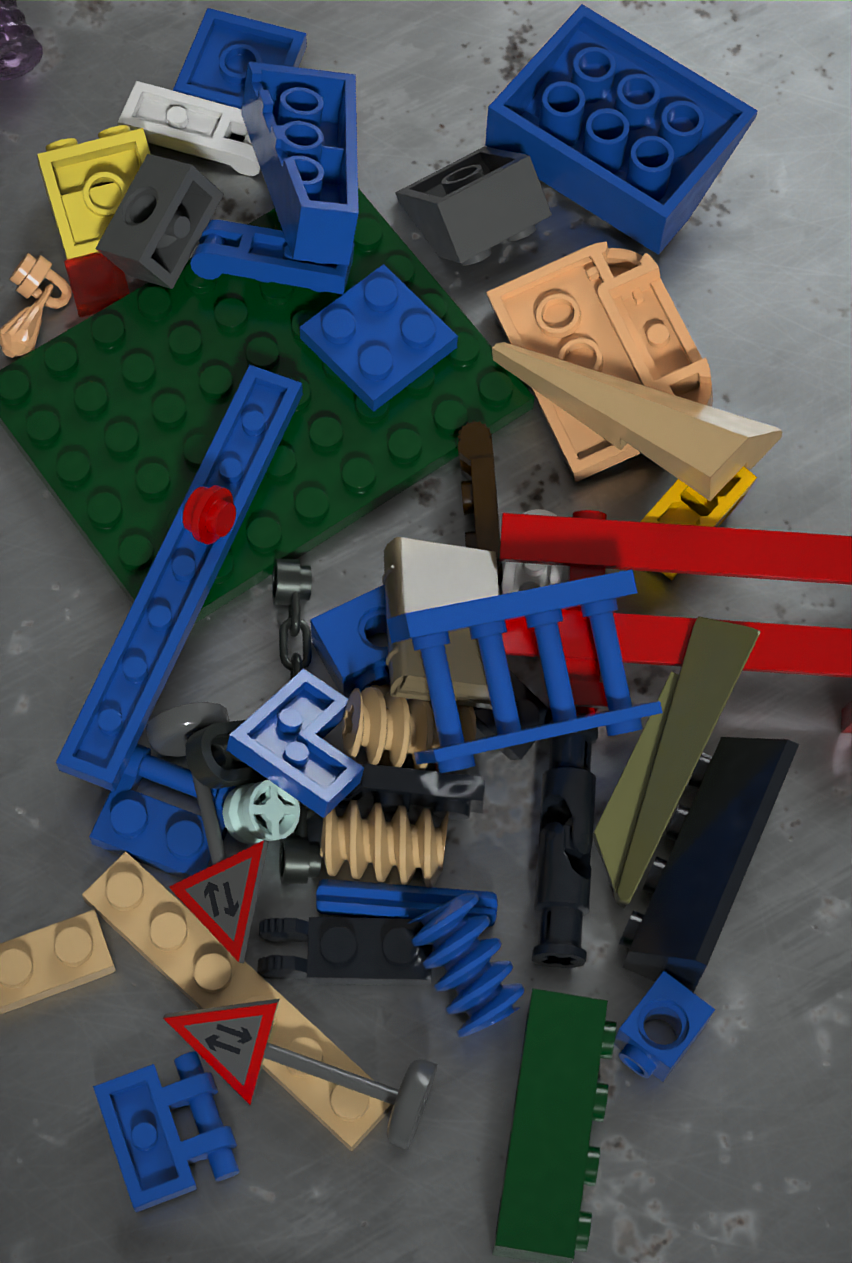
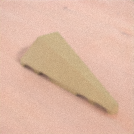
M506 342L496 343L492 347L493 361L618 449L622 450L627 444L631 445L709 501L718 494L743 466L750 471L782 438V430L775 426Z

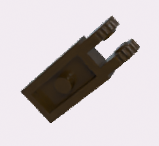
M473 420L471 423L466 422L465 426L462 425V429L458 430L459 436H457L461 474L469 480L461 481L464 515L475 514L476 531L465 532V546L496 552L498 585H501L503 581V564L499 561L501 539L492 433H490V428L486 427V423L482 424L480 421L474 422Z

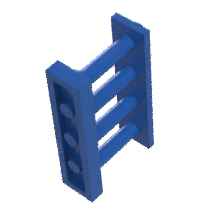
M633 569L409 612L386 619L391 643L412 639L414 651H421L440 747L414 752L416 765L437 762L439 773L461 770L476 766L474 754L601 726H606L607 736L629 733L643 729L642 717L663 713L660 701L632 705L613 611L618 610L617 598L638 593ZM581 606L583 617L589 616L608 711L577 717L558 627V622L563 621L561 610ZM522 617L526 618L527 628L534 627L553 718L552 723L521 729L502 633L507 632L505 621ZM469 628L471 640L478 639L497 735L464 741L445 645L451 644L448 632Z

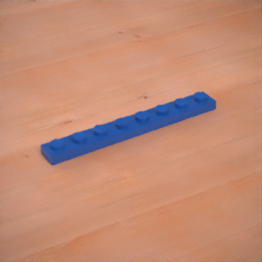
M249 365L56 761L59 771L115 792L303 395L301 382ZM218 485L232 493L233 504L236 507V518L233 527L227 535L220 537L212 544H204L195 540L192 532L184 528L183 511L188 498L194 490L201 486L210 488Z

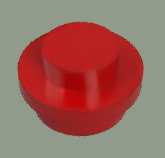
M218 485L210 488L201 486L194 490L188 498L183 511L184 528L192 532L195 540L204 544H212L220 537L227 535L233 527L236 518V507L233 504L232 493Z

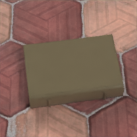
M404 537L394 538L384 549L382 583L385 585L386 618L389 619L409 612L499 595L496 552ZM387 625L388 655L386 657V665L389 666L390 695L393 697L431 701L421 651H414L412 639L391 643ZM469 628L448 632L451 644L445 645L457 705L492 710L478 639L471 640Z

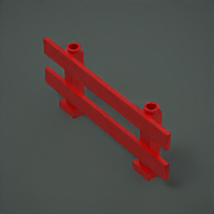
M594 510L575 511L572 513V517L502 513L499 561L568 566L567 582L605 575V569H633L635 571L852 585V536L607 520V514ZM581 606L561 610L563 621L558 622L576 713L577 715H590L608 711L603 682H600V668L589 616H582ZM613 613L623 663L682 666L692 628L697 618ZM522 617L505 621L507 632L502 633L506 655L540 657L534 627L527 628L526 618ZM719 620L752 627L761 631L742 671L852 678V629ZM852 700L841 710V733H852Z

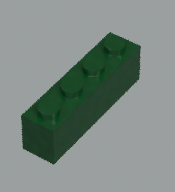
M532 988L492 1255L537 1263H572L575 1251L587 1252L592 1212L581 1211L584 1185L595 1187L600 1159V1147L589 1146L592 1121L602 1123L604 1121L609 1087L608 1084L597 1082L600 1058L612 1059L617 1022L606 1020L608 1000Z

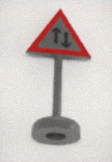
M211 702L189 703L159 713L149 721L146 726L149 744L154 751L165 756L181 757L186 756V744L193 733L214 723L230 721L227 708L221 704ZM192 774L213 865L169 886V888L239 963H244L269 841L263 840L227 858L211 789L202 785Z
M280 999L182 1011L164 1015L163 1019L249 1105L253 1101L265 1058L394 1105L388 1122L387 1138L393 1145L406 1150L409 1149L422 1117L438 1064L422 1059L413 1061L408 1067L398 1090L268 1043Z

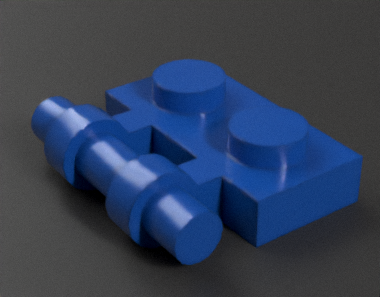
M196 1051L183 1054L174 1059L180 1081L162 1087L154 1064L93 1086L136 1213L196 1190L197 1186L189 1166L192 1163L208 1159L215 1181L231 1178L240 1172L232 1151L237 1147L232 1128L223 1125L213 1097L218 1093L214 1077L211 1072L204 1071L199 1054ZM181 1106H190L199 1135L181 1141L171 1110Z

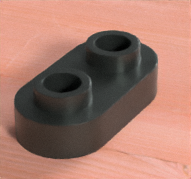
M245 720L214 723L193 733L189 737L185 750L186 761L191 773L202 785L218 789L268 780L226 750L229 735Z

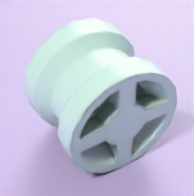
M264 780L257 783L238 785L231 790L224 801L222 814L225 827L232 837L242 843L254 844L263 840L275 841L284 839L294 832L299 822L300 805L297 799L270 780ZM255 815H261L262 818L257 819Z

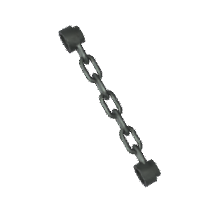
M275 559L272 573L273 604L288 605L289 618L281 624L279 630L280 660L283 666L290 670L291 680L303 668L306 669L312 659L310 627L301 619L300 600H310L312 573L311 566L300 565L299 559ZM288 629L293 637L298 636L300 629L302 630L303 660L298 652L293 653L291 661L289 659ZM300 801V817L295 828V835H289L280 840L279 874L281 884H307L308 878H319L320 842L309 841L307 836V819L311 818L315 812L308 807L306 809V806Z

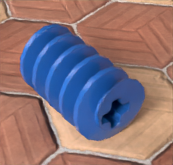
M476 893L457 896L407 922H422L423 928L411 940L413 946L433 944L435 948L422 963L424 969L444 967L446 973L433 986L435 991L456 990L458 994L445 1008L447 1015L467 1012L469 1016L466 1022L456 1031L458 1037L474 1034L517 1011L520 1007H513V1004L525 991L520 983L501 984L512 971L513 965L508 960L490 962V959L500 949L502 943L498 938L479 940L478 936L489 926L490 920L485 915L467 916V913L479 900Z

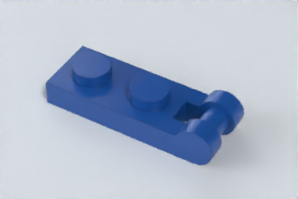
M210 220L202 232L199 245L195 248L190 264L193 272L204 279H215L223 273L252 278L260 282H274L308 288L316 292H331L344 295L353 262L355 243L352 246L349 266L330 263L317 264L311 261L293 260L286 238L281 230L224 220Z

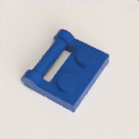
M137 744L115 792L110 791L89 838L95 846L119 855L127 852L137 862L185 879L213 865L202 817L139 793L137 788L142 778H146L197 798L191 771L185 767L151 755L150 748ZM236 786L218 789L210 788L223 841L228 832L222 814L223 805L229 792Z

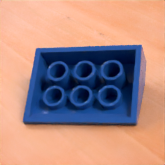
M581 4L488 106L485 146L530 155L540 181L659 255L689 220L755 120L758 110Z

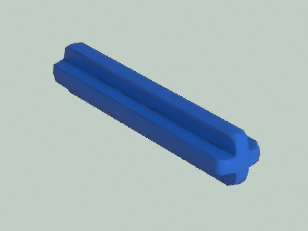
M322 879L317 885L316 909L319 913L328 915L414 919L457 896L476 893L479 900L467 913V916H488L490 920L488 927H491L496 922L498 899L495 893L489 891Z

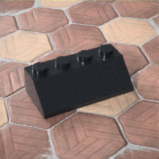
M721 737L713 756L702 752L688 783L689 786L699 789L692 806L689 808L679 803L665 836L676 841L670 857L667 861L656 856L642 890L653 894L645 915L633 910L619 944L629 948L623 968L654 982L665 971L694 993L709 963L799 747L798 743L788 739Z

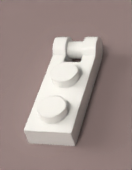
M140 81L135 82L118 120V126L127 125L130 131L143 128L148 143L231 165L235 171L245 176H256L261 169L241 115L242 109ZM231 134L243 136L244 141L239 142L230 139Z

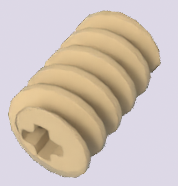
M376 687L365 688L361 693L359 688H355L351 692L342 723L344 754L355 760L360 747L365 746L368 764L377 765L383 751L389 750L390 766L402 767L408 753L412 754V768L425 770L428 763L416 765L414 752L440 747L431 703L429 704V701L406 700V698L393 697L390 695V692L383 696V693ZM457 705L464 741L474 740L476 738V715L474 708ZM436 762L434 763L435 771L439 772Z
M350 800L342 816H337L334 808L323 818L320 856L324 858L328 875L336 876L344 861L348 860L353 879H360L368 864L372 863L377 881L384 882L392 867L397 866L401 883L409 885L418 868L422 869L426 887L433 888L443 870L449 811H447L441 825L434 827L430 809L423 808L415 825L410 824L406 807L401 805L398 806L391 822L385 821L381 803H374L366 819H362L360 816L357 800Z

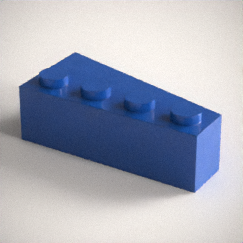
M248 62L241 115L293 260L311 261L317 264L330 263L349 266L359 214L356 74Z

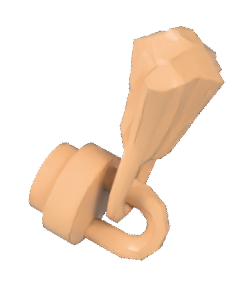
M27 253L9 278L10 281L17 285L15 291L26 299L30 296L36 298L31 307H26L0 328L1 349L6 356L11 358H21L35 349L42 323L43 307L45 305L50 308L59 309L66 306L71 299V287L67 281L50 269L52 263L41 255L35 258ZM44 278L61 290V297L53 298L50 296L54 288L52 284L47 285L43 290L38 288Z

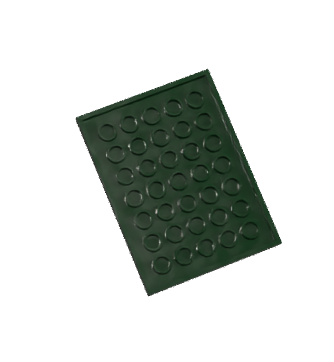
M359 188V214L353 241L355 243L353 262L344 293L384 264L458 336L457 348L376 411L373 412L300 339V326L342 294L316 292L308 288L274 282H260L252 278L223 273L215 279H204L196 275L191 269L192 257L186 263L173 289L148 282L0 370L1 426L132 604L249 365L301 382L303 395L195 623L271 576L275 559L299 558L458 457V430H461V426H465L466 422L471 423L474 420V422L486 423V427L490 428V433L494 434L533 409L535 397L518 377L493 361L492 346ZM275 208L247 224L283 231Z

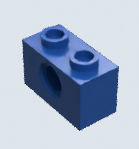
M385 585L310 619L312 644L339 693L349 698L355 688H359L361 693L371 685L380 686L390 682L389 666L386 665L388 646L379 647L368 641L375 634L387 633Z

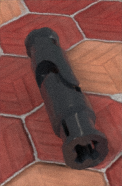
M598 727L546 738L550 741L549 770H546L542 775L539 857L537 861L534 903L535 910L540 913L538 945L532 950V961L547 967L576 968L584 966L586 962L587 952L581 948L583 916L587 915L590 909L592 870L590 860L596 794V776L591 772L592 744H595L598 738ZM573 817L572 826L565 825L568 819Z

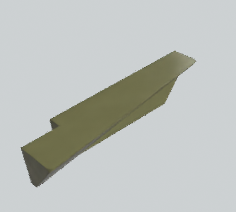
M700 616L696 619L680 673L678 675L671 671L657 701L661 702L663 713L649 716L593 832L597 851L602 856L614 890L613 896L616 904L625 908L630 903L761 631L752 627Z

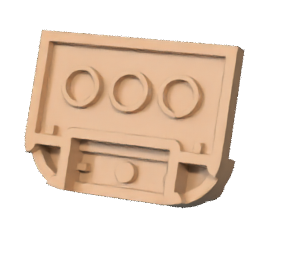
M607 241L599 242L486 292L488 301L509 344L712 407L713 391L708 361L706 357L702 359L660 278L657 263L648 253L642 256L634 251L623 248H608ZM530 387L576 482L641 453L629 444L622 450L618 449Z

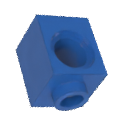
M663 971L619 1028L614 1043L621 1050L618 1054L619 1058L638 1075L649 1078L653 1074L664 1082L708 1024L715 1009L667 972ZM652 1019L666 1021L672 1026L676 1040L666 1045L653 1042L645 1033L644 1023Z

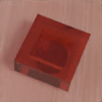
M100 252L64 261L79 317L95 314L130 294L124 272Z

